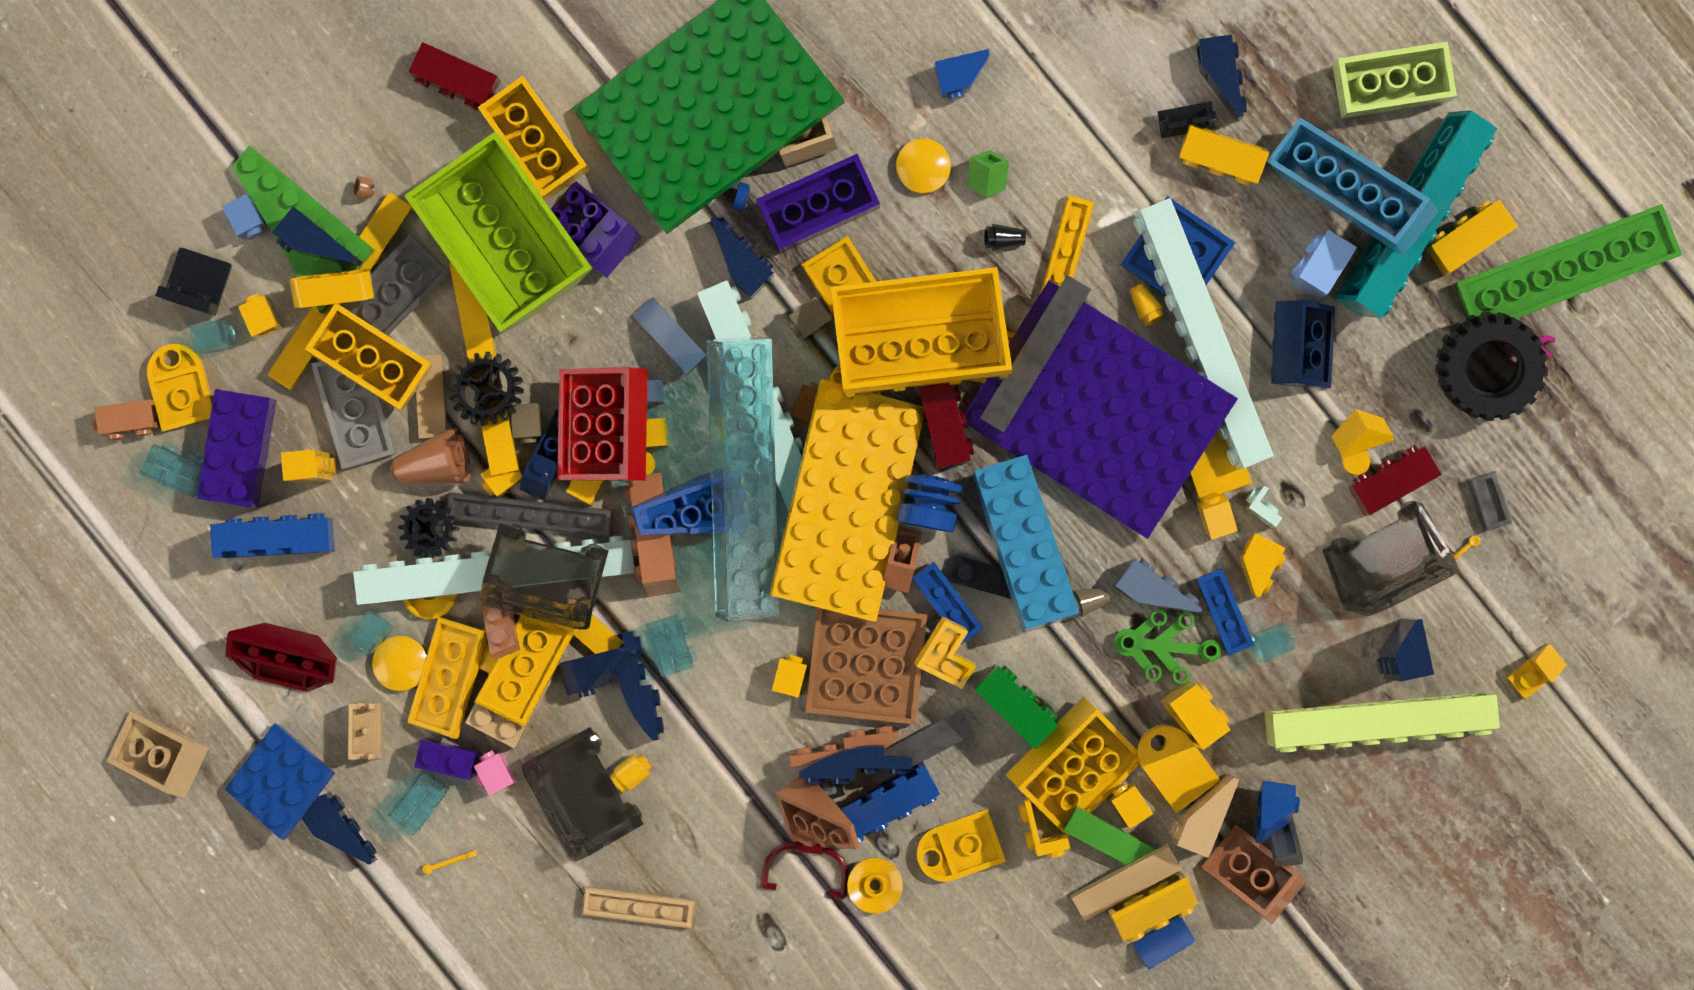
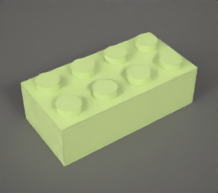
M1448 41L1338 58L1333 64L1341 119L1450 102L1457 96Z

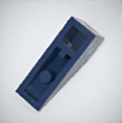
M295 207L290 209L272 231L279 238L276 243L287 252L293 249L303 255L359 267L363 263Z
M634 644L559 663L567 695L578 693L579 698L594 695V689L606 686L639 650V645Z

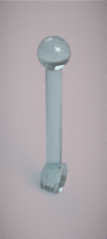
M618 481L617 489L621 493L626 526L624 535L632 537L635 530H630L628 520L629 509L625 497V487H628L626 481Z

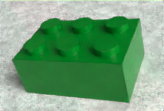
M995 665L973 689L1031 747L1036 749L1059 726L1054 721L1057 716L1046 705L1043 704L1039 707L1034 702L1038 697L1027 686L1023 685L1020 688L1014 682L1018 677L1007 666L1004 665L1000 668Z

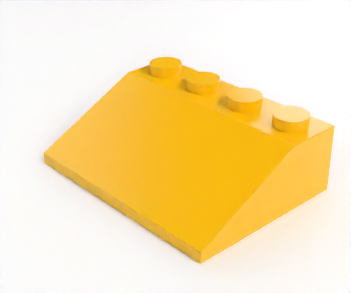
M1084 696L1057 722L1059 726L1036 749L1032 747L1006 774L1015 786L1067 837L1069 834L1064 832L1063 828L1076 805L1092 813L1140 765L1136 748Z

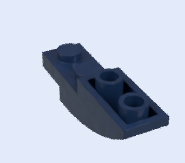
M635 631L622 632L624 647L638 644L639 650L617 673L621 691L632 715L643 731L653 741L659 740L660 734L664 733L663 718L657 717L656 706H661L659 689L654 690L653 684L642 685V680H646L644 663L639 664L638 653L643 652L641 636H636Z
M884 744L851 747L828 754L810 763L799 771V778H805V783L820 784L822 779H833V784H850V779H855L856 768H861V773L877 774L878 769H889V774H906V769H912V757L884 756Z

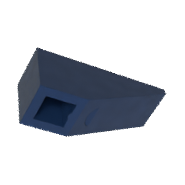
M1232 34L1199 39L1196 43L1199 71L1235 121H1240L1244 116L1243 113L1247 112V103L1245 96L1240 94L1239 86L1243 85V76L1241 69L1236 67L1235 59L1239 58L1238 44L1233 42Z
M713 216L711 221L730 277L744 293L753 299L774 277V272L771 270L774 266L763 255L758 258L751 252L754 247L743 236L738 239L732 234L731 231L734 228L723 217L718 220Z
M557 409L522 474L520 485L521 491L544 501L558 476L559 410Z
M329 792L314 801L301 818L313 836L369 865L378 860L375 857L377 853L375 847L369 840L364 841L359 834V831H361L359 824L353 817L348 818L343 810L345 805L337 794L333 796Z

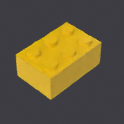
M1187 681L1160 700L1181 730L1191 739L1194 746L1202 750L1230 731L1227 725L1230 722L1229 718L1221 708L1218 709V707H1214L1211 704L1210 700L1213 697L1204 685Z

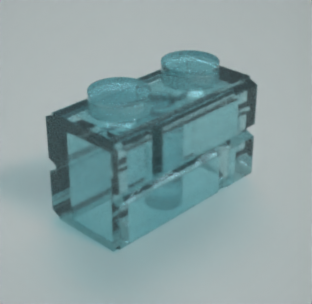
M164 441L161 446L153 444L140 470V474L189 497H196L203 459L191 453H188L187 457L177 453L178 447Z
M679 614L646 624L661 677L694 668L693 662L698 661L694 645L688 646L685 635L690 634L686 618L680 619Z
M424 769L419 773L414 771L404 784L408 788L401 796L397 793L388 805L391 811L387 816L412 835L419 832L450 790L448 786Z

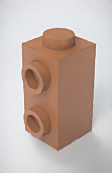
M148 399L94 407L95 414L92 415L93 428L98 432V435L107 436L108 440L125 438L124 433L134 432L135 436L152 434L151 429L160 428L154 400Z

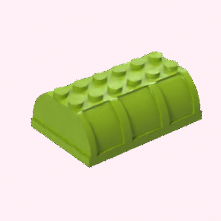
M496 131L404 195L500 333L534 316L575 287L593 269Z

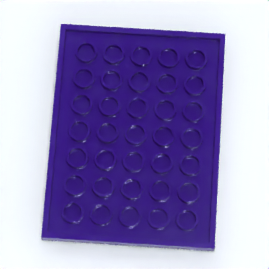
M1048 280L1009 343L1011 365H1013L1060 287L1051 280ZM1083 302L1005 432L1000 431L980 418L1003 381L999 377L986 379L966 411L965 416L968 426L1017 457L1027 455L1031 466L1148 539L1238 398L1091 305Z

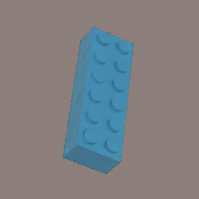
M1301 117L1266 161L1277 176L1402 256L1407 253L1438 212L1430 198Z
M1024 455L975 470L972 474V480L1022 632L1025 633L1076 617L1079 614V610L1028 456Z

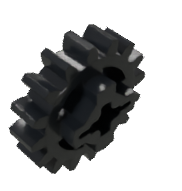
M426 498L424 504L422 500H415L416 508L408 505L406 508L409 514L400 516L405 523L404 525H399L398 529L404 530L405 534L399 538L400 540L408 541L405 546L406 550L415 548V556H420L423 553L424 558H431L433 552L435 556L440 557L442 556L441 549L445 551L451 550L448 544L449 541H457V538L452 534L460 529L457 526H453V522L458 517L449 515L452 507L446 506L443 508L444 501L437 500L434 504L433 498ZM434 510L436 511V513H432L428 517L426 514L423 513V511ZM426 523L432 524L430 526V530L432 531L431 533H426L428 529ZM443 524H445V532H444V533H443ZM429 539L435 545L426 547L421 544Z

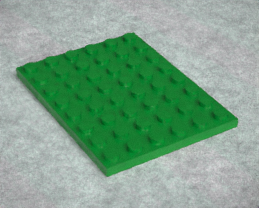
M718 0L572 108V110L664 232L668 234L844 104L845 101L766 0Z

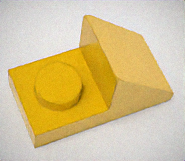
M1548 643L1505 678L1522 699H1527L1545 683L1554 682L1567 664L1551 644Z

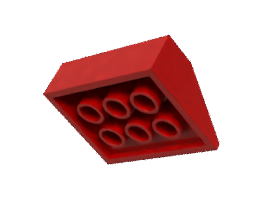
M633 367L559 369L557 480L646 481L648 369Z

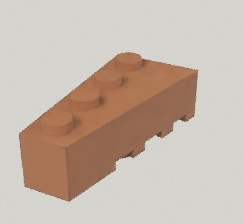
M661 472L647 474L646 481H629V487H625L626 502L632 503V507L666 492ZM628 513L630 530L635 529L636 539L632 540L634 556H639L640 566H635L637 582H642L648 597L681 592L680 582H678L675 575L677 562L674 549L671 547L673 543L672 534L640 535L638 534L633 513Z

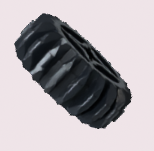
M485 352L484 359L482 360L480 354L475 353L474 362L468 357L464 358V362L467 364L465 368L461 365H456V369L460 372L459 376L451 374L450 378L457 383L449 385L448 389L457 393L452 394L449 400L451 402H458L453 409L456 412L462 411L460 417L464 420L470 417L472 425H476L480 419L481 425L487 427L490 419L492 424L497 426V417L500 416L504 421H508V416L505 413L509 410L512 414H515L517 411L512 404L522 403V400L516 397V394L524 393V389L517 386L523 382V378L520 376L514 377L519 372L516 366L510 368L512 362L509 359H505L502 362L501 354L497 353L492 360L491 353ZM482 369H489V371H485V374L481 378H471V376L477 371ZM498 371L502 372L506 377L507 392L497 387L498 377L496 375ZM488 384L495 392H486V395H484L478 387L482 388L483 385L486 386ZM466 387L475 391L474 401L476 404L474 408L470 407L466 400ZM492 400L502 401L492 409L483 410V408H487V405Z

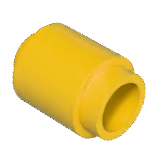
M634 753L614 768V773L610 775V778L622 793L627 790L631 791L651 775L649 769L652 768V765L643 754L638 756Z

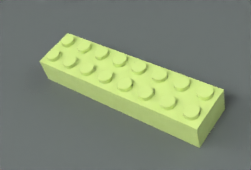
M1484 692L1264 712L1267 745L1274 747L1275 751L1280 752L1297 751L1296 746H1303V748L1308 750L1324 749V744L1327 743L1336 748L1351 747L1352 741H1358V743H1363V745L1380 744V739L1384 738L1386 741H1391V743L1407 742L1408 736H1413L1414 739L1419 740L1436 739V734L1447 736V738L1463 737V731H1468V734L1488 735L1492 734L1491 729L1500 728L1497 695Z

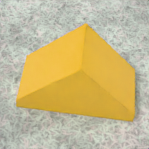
M1355 409L1334 432L1332 441L1341 457L1345 458L1394 441V436L1384 418Z

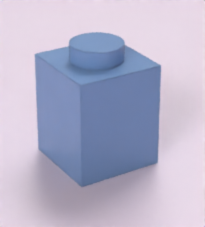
M247 194L222 206L236 235L242 239H254L262 234V229L267 227L251 197Z

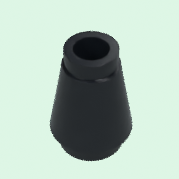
M998 224L985 227V248H991L992 251L1025 245V229Z

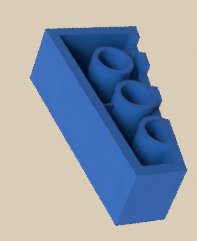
M324 513L308 514V519L297 520V515L280 516V521H270L269 517H253V522L242 523V518L225 519L223 524H210L212 558L335 552L333 519L325 518Z
M924 762L913 766L912 769L906 770V774L895 776L839 808L853 823L858 842L860 843L864 840L863 835L871 831L874 834L882 831L889 826L887 823L895 818L901 820L913 813L912 809L920 805L924 807L937 800L936 797L941 794Z

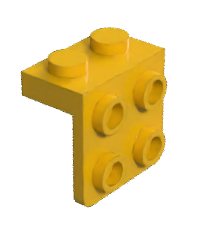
M1027 797L1022 798L1023 804L1018 805L1021 821L1023 824H1028L1029 832L1024 833L1028 849L1030 851L1034 850L1037 856L1047 854L1049 858L1065 855L1064 850L1070 849L1068 837L1065 834L1039 839L1030 799Z

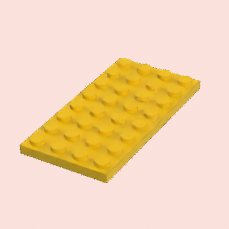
M825 379L820 380L769 596L870 622L877 621L885 586L883 578L891 544L895 543L899 522H897L899 506L904 503L906 496L902 491L908 487V483L904 482L905 476L911 474L924 419L923 407L871 392L856 393L855 397H846V394L843 393L842 384Z

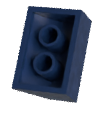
M1305 300L1276 301L1274 338L1272 341L1271 384L1293 387L1331 388L1335 306Z
M1415 618L1399 619L1379 650L1380 658L1376 660L1379 674H1384V679L1406 681L1434 675L1423 620Z

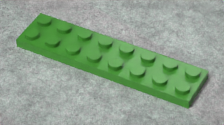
M1660 204L1454 284L1467 317L1472 314L1479 316L1481 312L1490 311L1493 314L1500 312L1510 317L1519 318L1681 256L1682 253L1663 204Z

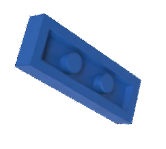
M932 562L912 577L941 618L943 616L967 629L968 633L961 644L983 629L935 562Z
M1218 569L1195 579L1227 656L1254 646L1223 569Z

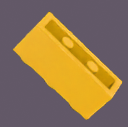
M1191 123L1188 126L1179 152V158L1183 159V164L1198 168L1199 164L1209 167L1208 172L1220 177H1224L1225 173L1236 176L1234 181L1250 186L1251 182L1258 184L1269 155L1268 149Z
M1500 199L1492 204L1487 200L1475 208L1478 214L1470 219L1465 215L1452 224L1455 228L1447 235L1444 231L1440 232L1431 242L1432 245L1426 248V251L1443 276L1451 273L1518 227Z
M315 449L281 453L283 481L298 484L333 481V474H336L335 458H331V453Z

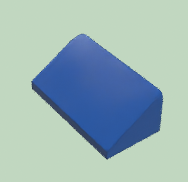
M1177 916L1170 920L1169 924L1165 927L1150 932L1135 941L1133 945L1146 967L1151 969L1195 943L1196 940L1182 917L1179 918Z

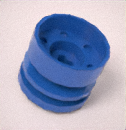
M906 475L904 482L916 485V489H903L902 493L913 497L914 500L913 503L900 504L897 522L954 533L957 515L945 509L946 504L956 505L960 503L959 499L948 497L949 492L962 493L963 486L949 481V479L933 475Z

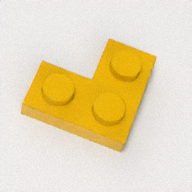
M942 616L914 661L916 667L963 689L976 668L974 662L955 653L967 635V629Z

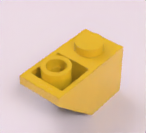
M1251 533L1239 559L1251 595L1261 597L1262 593L1266 595L1273 583L1270 577L1274 569L1279 570L1286 555L1283 554L1285 547L1257 533Z

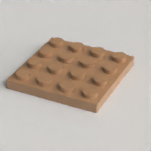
M817 608L805 712L915 725L922 669L916 667L914 661L924 647L928 614L879 609L877 621L870 622Z

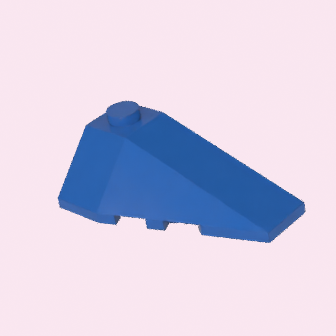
M723 468L693 478L631 507L638 534L725 533L748 524L734 472Z

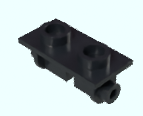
M1212 101L1157 111L1161 138L1186 134L1190 123L1209 130L1216 129L1215 122H1217L1216 112L1212 108Z

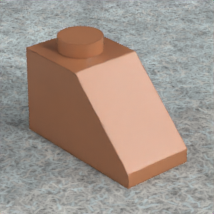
M898 527L895 543L891 544L883 578V581H885L884 587L909 593L922 532Z

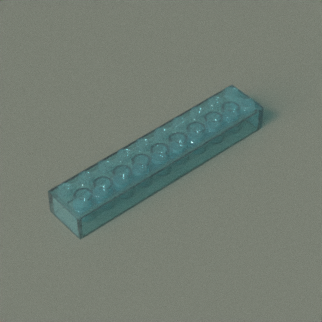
M746 337L707 340L715 617L727 622L779 617V598L769 596L778 559L772 339Z

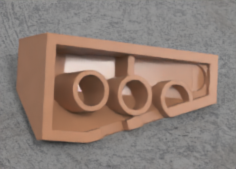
M798 777L776 793L789 838L812 847L815 844H820L821 847L826 848L829 845H834L836 848L854 850L860 847L853 823L819 784L805 783V778Z

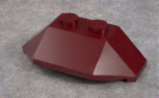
M269 623L232 630L227 634L225 657L230 661L233 660L241 670L253 679L305 692L320 688L325 684H331L335 680L337 657L318 635Z

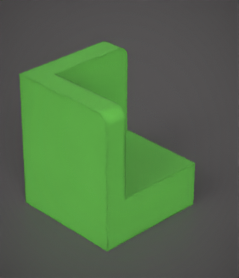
M991 150L970 157L967 186L984 197L1004 191L1006 189L1009 161Z

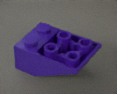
M577 181L552 208L553 213L588 263L606 278L642 237L626 220Z

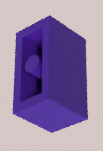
M425 738L420 740L414 767L469 780L473 778L474 766L476 765L479 751Z

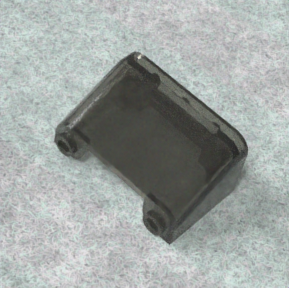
M1417 501L1406 502L1401 505V509L1397 512L1398 520L1358 541L1347 540L1344 537L1338 538L1331 542V546L1322 550L1344 610L1364 616L1378 614L1459 572L1455 557L1422 503Z
M499 523L482 581L481 601L484 605L494 609L574 629L586 630L590 627L609 550L603 549V547L597 544H589L582 547L580 553L526 540V533L519 525Z
M591 727L522 764V772L565 852L575 862L594 854L644 825L641 820L642 814L640 809L635 804L623 803L597 754L601 752L600 746H602V741L599 735L592 731Z

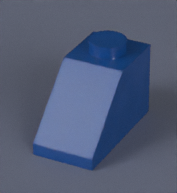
M989 49L935 61L934 69L941 98L948 97L949 101L965 97L964 93L969 92L987 63L990 55Z
M1262 781L1257 794L1256 843H1262L1290 823L1293 813H1298L1300 797L1296 796V785Z

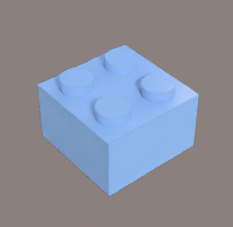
M1327 230L1322 235L1318 233L1316 237L1312 238L1305 249L1309 253L1307 257H1303L1301 261L1299 260L1290 274L1294 278L1290 283L1316 300H1320L1328 295L1357 247L1330 230Z

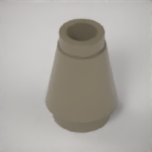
M1106 587L1073 591L1080 617L1110 603V596Z

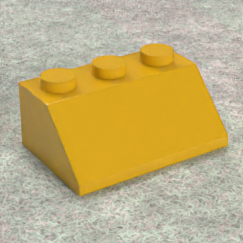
M1179 871L1108 908L1107 911L1123 942L1129 940L1131 943L1144 937L1143 932L1152 927L1154 930L1165 927L1169 924L1168 919L1176 915L1181 918L1194 911L1193 907L1198 905V902L1187 877Z

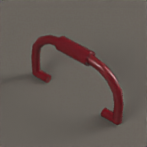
M796 841V843H784L774 848L765 859L760 887L762 889L776 890V883H768V875L771 862L777 854L785 850L795 849V852L830 855L838 862L842 872L840 892L831 890L830 897L845 899L847 896L848 867L843 857L834 849L821 847L820 844H815L813 847L806 846Z

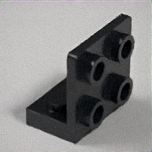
M181 247L178 250L166 288L158 286L155 296L216 316L232 264Z

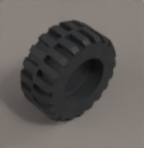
M1490 311L1481 312L1479 316L1472 314L1465 317V322L1461 324L1457 322L1452 326L1454 330L1450 335L1445 334L1441 340L1444 344L1442 348H1438L1436 357L1439 359L1438 364H1435V370L1439 376L1438 383L1445 396L1459 410L1464 411L1473 418L1477 419L1480 417L1485 421H1493L1494 418L1506 420L1510 419V414L1516 413L1519 415L1524 412L1523 407L1526 404L1532 405L1537 400L1534 396L1537 391L1542 392L1545 386L1542 382L1543 377L1548 375V368L1545 366V361L1548 358L1546 351L1542 349L1543 343L1540 338L1520 320L1500 312L1497 314H1493ZM1488 341H1500L1507 344L1514 351L1517 360L1516 369L1510 381L1494 391H1482L1475 388L1469 382L1466 375V364L1470 354L1479 345Z

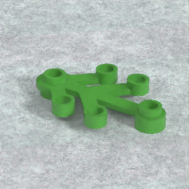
M1159 609L1152 611L1150 618L1135 630L1123 629L1116 634L1114 646L1117 652L1123 656H1132L1145 671V677L1150 681L1159 680L1162 676V670L1159 666L1152 665L1142 650H1152L1171 672L1174 682L1178 684L1186 683L1190 675L1187 669L1179 666L1169 652L1200 655L1203 660L1208 662L1218 660L1222 653L1220 644L1215 640H1205L1201 644L1170 641L1182 630L1189 629L1194 625L1195 618L1188 612L1181 613L1177 621L1154 640L1143 639V637L1155 626H1162L1166 623L1167 614ZM1158 612L1163 615V621L1160 623H1156L1153 619L1154 615ZM1184 615H1188L1191 619L1190 624L1187 626L1181 623V618ZM1127 637L1133 640V645L1130 648H1126L1123 644L1124 639ZM1210 645L1216 649L1213 656H1208L1206 653V648ZM1154 667L1158 670V675L1155 678H1150L1148 671ZM1180 670L1184 671L1186 675L1182 681L1176 679V673Z

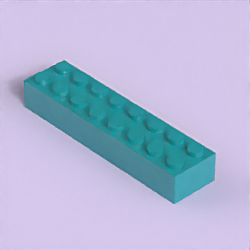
M1472 110L1447 113L1405 182L1430 198L1438 210L1437 214L1404 256L1372 236L1336 295L1335 300L1362 317L1383 318V316H1386L1391 311L1394 305L1392 301L1397 293L1405 288L1408 282L1407 277L1411 270L1421 262L1423 250L1436 237L1437 227L1450 214L1451 204L1464 191L1465 181L1478 168L1480 164L1479 158L1492 145L1494 141L1493 135L1498 128Z

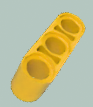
M370 269L308 275L290 279L294 308L355 302L374 298Z

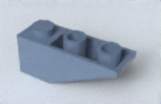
M1142 558L1139 562L1133 559L1113 585V587L1135 603L1193 612H1201L1202 610L1197 605L1199 600L1187 591L1184 595L1175 589L1177 584L1165 575L1160 578L1154 574L1153 570L1155 567Z

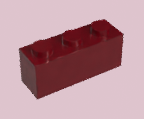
M424 42L421 43L408 71L414 77L413 82L425 88H429L430 85L439 88V94L452 100L455 96L465 100L463 103L465 106L476 111L479 110L478 107L495 95L501 82L497 75Z
M949 383L919 387L918 391L922 407L924 408L937 468L942 469L970 462V455H974L971 438H965L963 429L968 428L965 413H959L957 402L961 401L958 385L953 386L949 385Z
M1413 445L1402 451L1401 455L1403 457L1395 462L1390 458L1377 465L1379 471L1370 476L1368 472H1365L1353 479L1355 484L1348 487L1364 516L1372 515L1442 475L1426 446L1417 449L1416 445Z

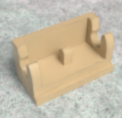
M350 703L348 705V760L381 758L382 703Z

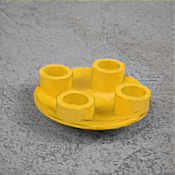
M916 139L907 143L899 152L896 160V172L901 183L909 190L919 194H926L939 189L947 181L951 170V162L947 151L941 144L931 139Z
M394 636L388 638L377 647L373 655L372 668L374 675L384 687L390 690L405 691L414 688L421 679L427 653L417 641L410 637Z

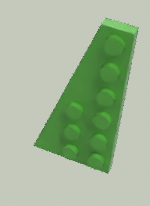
M250 145L232 165V168L271 232L290 209L295 207L363 262L359 267L303 255L293 249L287 252L281 247L298 277L359 270L375 252L370 245ZM273 234L277 241L279 238L275 234ZM321 305L316 307L319 310V312L323 314V312L328 308L329 305Z

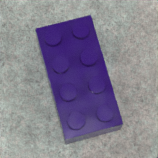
M858 154L756 199L779 253L880 209V202Z
M215 389L197 499L259 508L277 400Z

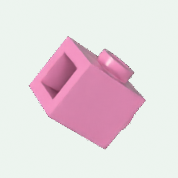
M492 750L478 757L480 763L474 766L476 772L473 775L479 787L484 786L489 796L517 781L502 752L495 755Z

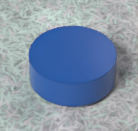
M739 182L732 209L740 211L744 209L750 188L749 184Z

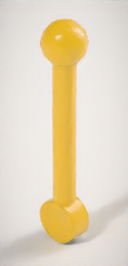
M1471 536L1465 546L1441 566H1435L1433 569L1434 575H1443L1444 570L1467 550L1480 544L1479 537Z
M473 850L433 865L425 864L422 867V872L425 875H429L438 868L477 856V851Z

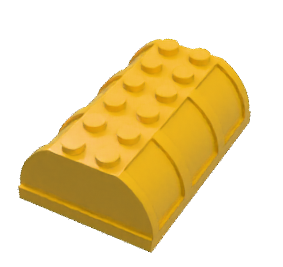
M997 267L831 287L843 393L846 394V397H855L856 393L893 389L894 392L905 391L907 387L941 383L956 385L961 384V381L991 377L1007 379L1009 374H1012Z

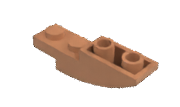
M892 726L876 727V733L865 734V729L848 731L849 736L843 737L844 748H839V744L836 743L822 745L821 751L811 752V747L794 749L795 754H790L789 756L790 766L809 765L823 756L851 747L884 744V749H886L899 737L898 730H892Z

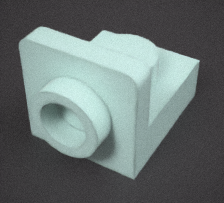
M1265 485L1259 489L1254 487L1245 500L1249 503L1245 510L1269 527H1277L1282 520V517L1277 514L1279 510L1266 501L1264 504L1260 502L1269 488Z

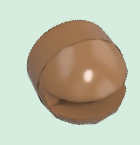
M357 176L353 185V197L359 199L371 198L374 195V191L370 189L375 188L373 181L366 177Z

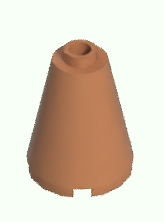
M448 429L398 455L390 466L392 477L401 484H444L469 481L471 472L466 473V465L471 464L462 435H455L457 429Z

